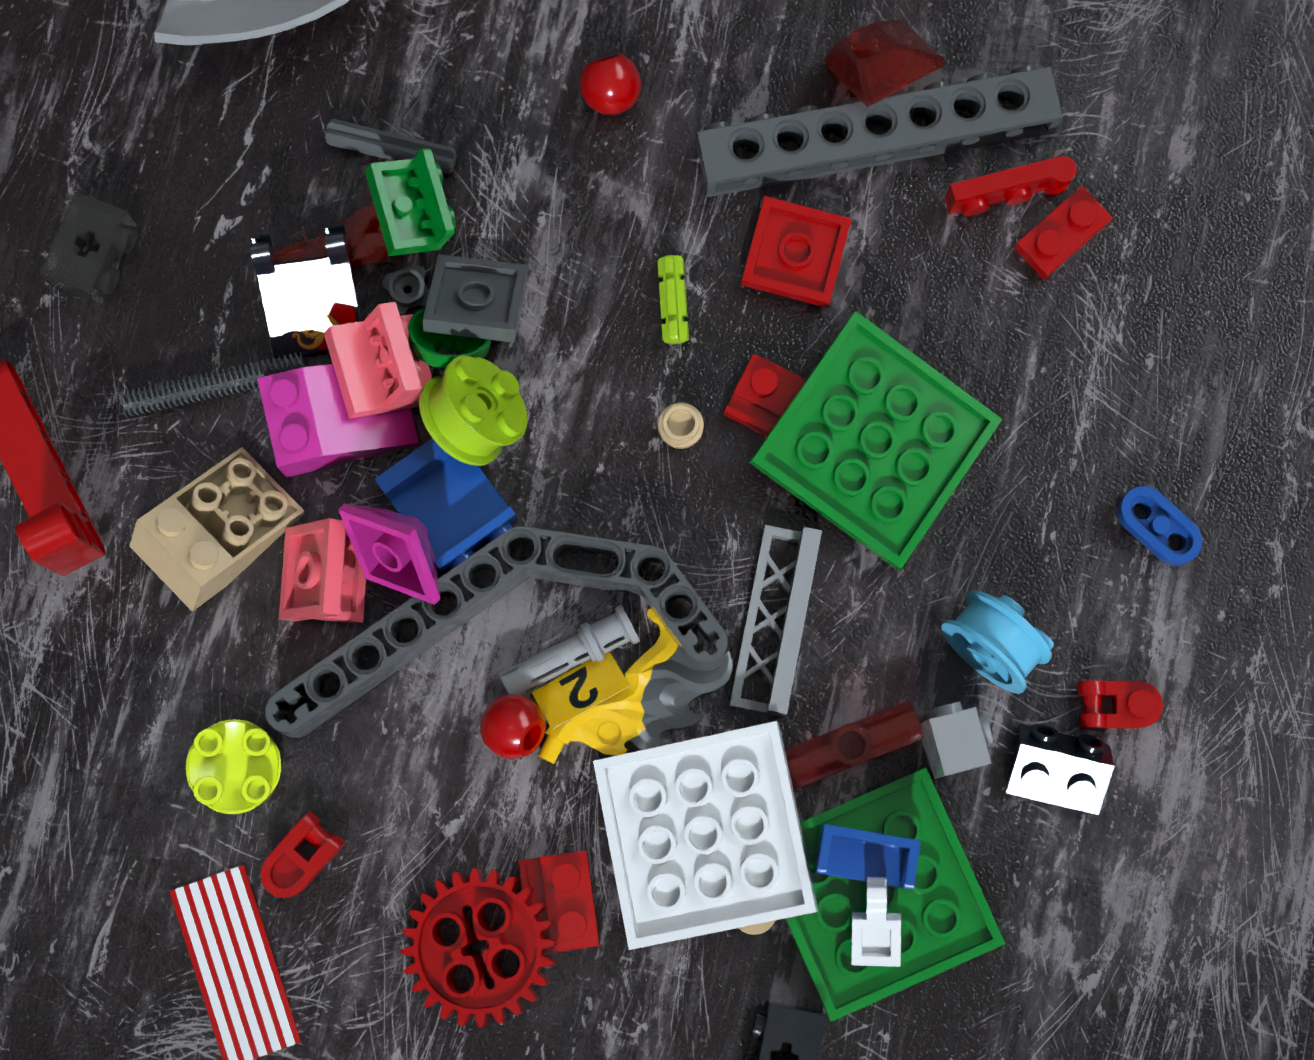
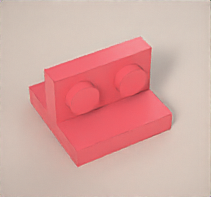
M396 302L378 304L364 321L329 326L324 332L349 419L419 407L420 392L423 386L432 379L429 365L420 360L412 352L409 345L408 325L413 314L400 316Z
M328 518L285 528L279 620L302 621L317 619L351 624L363 623L366 579L343 521Z

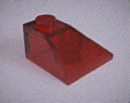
M902 19L874 22L866 27L856 29L851 35L834 43L824 59L826 67L867 107L946 65L944 57Z

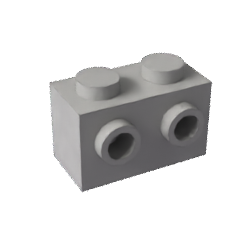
M961 702L940 706L926 712L928 720L917 725L932 780L992 764L987 745L992 744L991 729L985 716H978L976 707L963 710Z

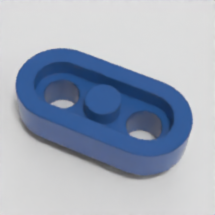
M1139 486L1130 490L1119 501L1117 514L1122 526L1163 563L1171 566H1180L1193 560L1199 554L1202 548V535L1199 528L1156 489L1148 486ZM1134 505L1145 507L1147 511L1146 519H1138L1134 515ZM1169 536H1176L1180 539L1181 549L1179 551L1172 550L1169 547Z

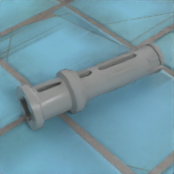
M622 604L615 607V613L591 625L587 622L581 624L580 628L577 629L578 633L557 645L555 644L515 666L513 665L506 670L500 671L499 675L507 692L520 695L590 659L593 662H600L605 659L606 653L628 642L633 644L640 642Z

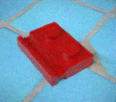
M753 354L724 411V415L767 436L805 381V378Z
M587 850L518 860L522 890L527 887L534 889L528 902L531 905L545 902L547 906L538 917L540 921L554 920L555 923L551 928L544 931V937L558 940V945L546 948L545 954L600 946Z

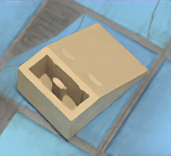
M241 447L139 518L135 524L130 547L193 612L227 587L285 532V528L290 527L303 515L304 510Z

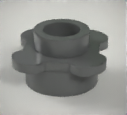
M411 265L409 268L388 273L383 278L382 285L385 290L389 291L392 302H396L400 316L407 314L411 308L417 306L426 307L430 290L427 289L424 281L426 272L419 265ZM407 286L412 287V292L409 294L404 292Z

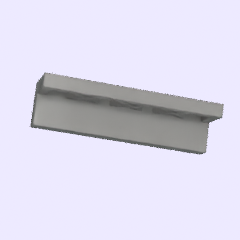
M765 525L729 707L783 718L787 715L822 530L803 527L802 532ZM772 538L799 543L795 561L781 570L778 569L769 555ZM768 564L774 575L764 581ZM793 569L791 585H789L783 575ZM778 579L788 594L787 605L773 615H770L760 600L761 591ZM759 609L765 620L755 626ZM785 614L781 631L774 620ZM769 624L780 642L778 651L762 661L752 647L751 642L753 634ZM750 653L757 665L746 671ZM776 659L772 676L765 665ZM759 669L771 685L768 704L741 698L744 679Z

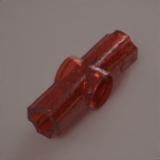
M906 701L853 723L844 724L840 728L785 749L793 790L924 739L920 722L910 702ZM844 733L855 734L861 740L862 751L855 759L846 758L839 751L838 741Z

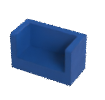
M822 824L819 825L812 873L867 882V877H886L887 886L914 889L921 840Z

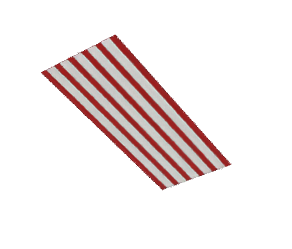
M241 865L169 891L222 1060H253L300 1043L299 1033L245 866Z

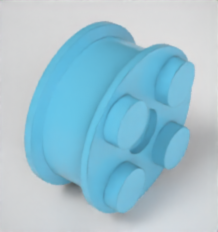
M970 591L966 596L968 606L955 621L946 620L941 625V631L945 639L965 662L986 679L1015 694L1023 693L1027 687L1025 681L1027 675L1037 664H1047L1052 658L1051 649L1054 646L1053 641L1044 632L1033 627L1022 617L1025 614L1023 608L1012 598L1002 595L997 599L982 591Z

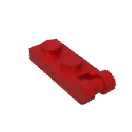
M1059 156L950 184L944 197L948 214L952 215L962 212L963 216H973L988 210L991 204L1006 201L1007 205L1020 204L1033 197L1032 194L1042 191L1050 196H1060L1067 190L1070 182L1075 177L1077 167L1071 158Z

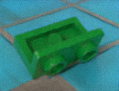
M431 148L420 149L413 159L369 164L365 174L388 255L397 256L440 250L454 234L456 220L452 207L447 205L442 188L443 173L440 165L434 160Z

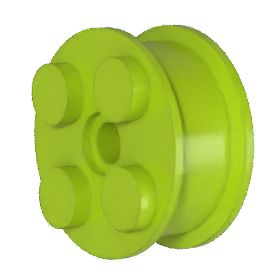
M462 355L453 359L445 368L443 376H437L429 380L423 386L419 395L420 414L431 437L450 456L469 465L482 466L495 460L503 446L514 444L524 435L528 422L525 403L519 392L520 386L517 379L510 372L502 371L493 363L481 357L474 358Z

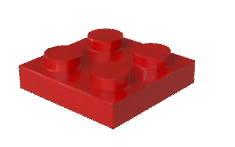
M764 196L741 286L828 308L852 218Z

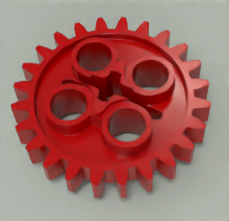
M472 869L469 882H467L461 872H454L452 874L453 887H450L443 880H437L435 886L439 896L435 897L429 893H422L420 898L427 907L425 911L414 909L409 912L411 917L419 923L417 927L403 929L402 932L414 939L413 946L401 949V954L414 956L415 963L404 969V973L419 974L420 980L415 983L412 991L417 992L427 989L430 992L424 1003L426 1008L441 1002L443 1004L440 1012L441 1019L448 1018L456 1010L458 1011V1025L460 1026L466 1025L472 1014H475L478 1027L487 1026L489 1013H492L496 1022L501 1024L506 1022L507 1019L506 1007L518 1016L524 1012L520 998L523 997L530 1002H536L539 999L537 992L532 987L533 984L544 986L549 984L550 980L540 971L542 967L556 965V960L545 955V949L558 945V940L544 937V931L551 928L555 923L554 920L540 921L538 915L547 905L545 902L534 905L528 902L534 892L532 887H527L519 893L516 892L518 877L510 876L502 885L500 884V870H491L487 880L484 881L481 869ZM493 902L499 904L505 911V922L498 930L490 928L484 916L487 907ZM467 905H469L473 911L472 917L473 924L475 927L474 930L469 919L465 915L464 909ZM447 918L455 920L460 927L459 939L453 945L447 944L440 935L441 924ZM477 938L478 940H487L489 943V949L484 950L482 956L481 954H472L470 946L477 942ZM506 949L515 952L520 961L519 970L514 976L504 974L499 967V957ZM461 964L468 966L474 974V983L469 991L461 990L454 982L455 970ZM485 964L495 983L493 989L488 988L486 984Z

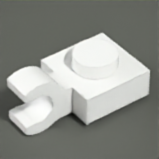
M867 877V912H852V965H901V913H886V877Z

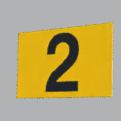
M608 652L605 654L604 660L593 662L590 659L534 690L532 694L553 730L630 687L612 654Z

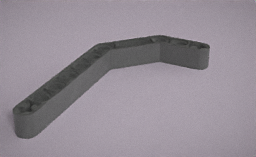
M517 526L504 532L438 579L440 598L446 595L457 597V606L452 613L438 615L435 613L436 604L434 605L415 597L410 598L276 692L267 702L265 716L268 724L285 736L300 738L309 734L529 578L641 595L690 663L701 670H713L723 664L728 654L727 636L716 618L663 549L650 545ZM521 542L531 543L534 546V552L529 559L516 561L511 558L512 549ZM575 549L611 555L617 558L619 563L613 572L598 574L559 567L556 564V559L562 551ZM657 562L665 568V571L660 579L647 581L640 577V569L646 563ZM482 569L494 570L496 578L490 586L478 588L473 585L474 576L478 571ZM675 599H685L691 603L693 608L687 617L675 619L666 612L668 604ZM407 622L418 624V634L412 641L408 643L398 642L397 632L403 624ZM697 624L699 632L706 641L717 640L715 642V654L710 655L705 650L697 653L699 649L698 639L692 631ZM369 649H377L380 653L378 664L370 670H361L359 668V658L362 653ZM330 676H338L340 679L339 691L330 698H323L320 694L322 682ZM306 692L318 704L317 708L314 709L308 705L310 701L303 697ZM290 705L297 708L294 712L297 720L292 724L285 720L288 717L285 709Z

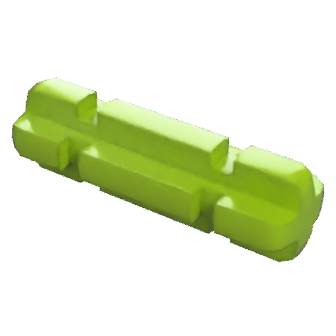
M666 255L659 258L657 262L658 277L663 278V282H659L661 319H666V324H662V340L667 344H681L689 339L688 322L683 319V317H688L686 282L681 280V276L685 275L684 259L677 255Z

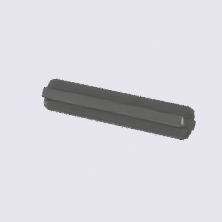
M337 119L329 120L325 131L326 143L331 146L393 161L413 159L420 149L431 148L434 160L440 165L443 173H451L455 167L457 153L453 147Z

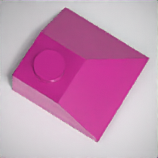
M343 504L338 509L365 579L434 605L441 599L437 569L434 562L435 555L428 539L427 528L422 521L413 516H405L388 509Z

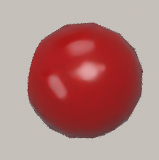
M622 53L604 57L584 65L579 80L581 95L588 106L596 112L605 115H618L631 109L638 100L642 88L639 71L635 64Z
M514 693L496 698L486 706L480 718V734L483 743L496 756L512 760L532 754L538 748L545 735V718L541 709L529 697Z

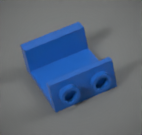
M433 438L375 478V481L399 514L413 516L423 522L427 528L428 539L435 555L434 562L443 575L472 556L486 544L513 528L512 526L518 522L513 509L507 506L479 466L465 464L453 458Z

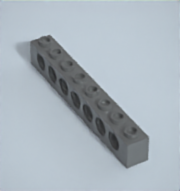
M1026 65L1012 70L1008 75L993 77L990 73H983L970 77L964 83L949 85V82L939 81L925 86L921 91L906 93L905 90L896 89L881 94L877 99L862 101L858 97L847 98L836 103L834 107L818 109L817 106L813 105L795 109L790 115L774 117L773 114H760L750 118L747 123L730 126L728 122H716L706 126L704 131L697 132L696 149L707 198L1052 134L1056 131L1063 115L1051 67L1036 69L1034 65ZM1009 98L1016 103L1018 109L1007 110L999 104L998 99ZM966 106L973 111L975 117L962 118L955 112L954 108ZM913 114H923L930 120L931 125L925 127L918 126L912 122L910 116ZM879 122L886 127L888 132L882 135L873 134L867 129L866 124ZM827 130H836L842 134L844 140L838 143H831L824 139L822 133ZM783 138H792L799 143L800 148L795 151H786L779 146L778 141ZM740 146H748L757 155L751 159H741L735 155L734 150Z

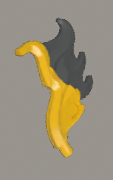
M651 608L648 609L647 617L659 626L660 637L655 645L626 671L625 678L630 687L553 730L549 727L545 732L548 736L538 757L555 764L564 744L569 745L570 742L584 743L609 756L627 754L625 744L629 741L639 750L673 744L674 742L662 743L661 734L671 729L691 727L704 718L703 713L690 714L688 706L692 700L701 695L718 691L729 681L733 671V660L730 652L728 651L723 664L716 669L701 670L696 668L687 659Z

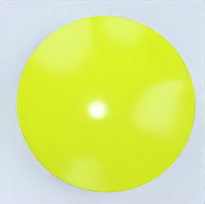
M244 720L221 721L199 732L189 749L186 760L187 781L196 799L208 808L225 814L245 813L263 804L274 792L281 774V757L273 738L263 728Z

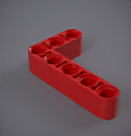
M7 359L0 361V460L29 516L28 519L15 525L16 533L27 554L35 563L61 576H66L106 555V551L18 373Z

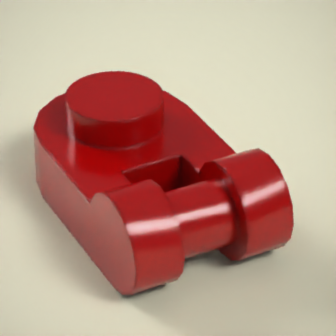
M1101 680L1077 682L1078 696L1083 697V714H1079V729H1139L1151 726L1162 714V696L1156 687L1147 682ZM1101 697H1112L1113 714L1102 713Z
M311 811L294 826L262 865L260 874L262 885L275 897L289 898L300 894L346 844L336 833L333 835L327 833L319 825L321 820ZM305 840H308L318 849L309 860L297 850Z

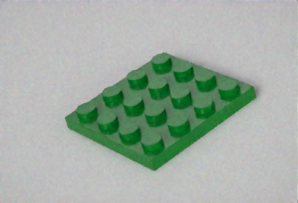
M855 311L848 317L755 451L749 463L897 570L902 569L1002 421V418Z
M926 767L800 822L818 912L785 918L830 1022L1005 945V941ZM827 824L921 840L914 889L887 886L886 913H901L900 966L852 965V912H867V882L812 873L819 825Z

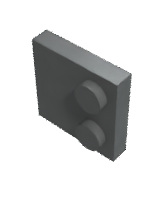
M438 254L423 317V332L515 343L528 279V265Z

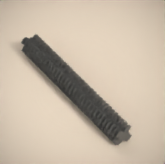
M301 352L300 357L295 353L294 359L289 354V360L284 355V361H281L279 356L278 362L275 361V358H272V364L267 359V365L261 360V366L256 361V367H253L251 362L249 369L247 364H244V370L239 365V371L233 366V372L228 367V373H225V370L222 369V374L220 375L219 371L216 370V376L211 371V377H208L206 372L205 378L200 374L199 380L194 375V381L188 376V382L183 377V383H180L178 378L176 385L174 380H171V386L166 381V387L160 382V388H158L155 383V389L153 390L151 385H149V391L143 386V392L138 387V393H135L133 388L132 394L129 393V390H126V396L121 391L124 415L129 417V415L134 416V413L136 415H140V412L145 414V411L150 413L151 409L153 411H157V408L162 410V406L168 409V405L173 408L174 405L179 406V403L181 405H185V402L190 404V400L196 403V399L198 401H202V398L207 400V396L210 399H213V395L216 398L219 395L223 397L224 393L226 395H230V392L235 394V390L238 393H241V389L246 392L247 388L252 390V386L254 389H258L257 378L305 367Z

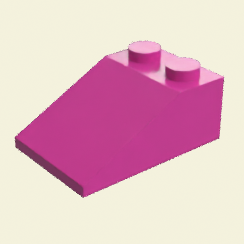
M333 364L302 367L257 378L276 464L286 477L420 445L412 408L349 419Z

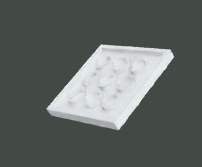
M769 722L593 761L629 950L818 912L779 722Z

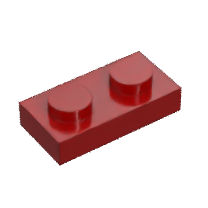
M1081 186L1019 240L1014 249L1045 280L1106 227L1113 217Z

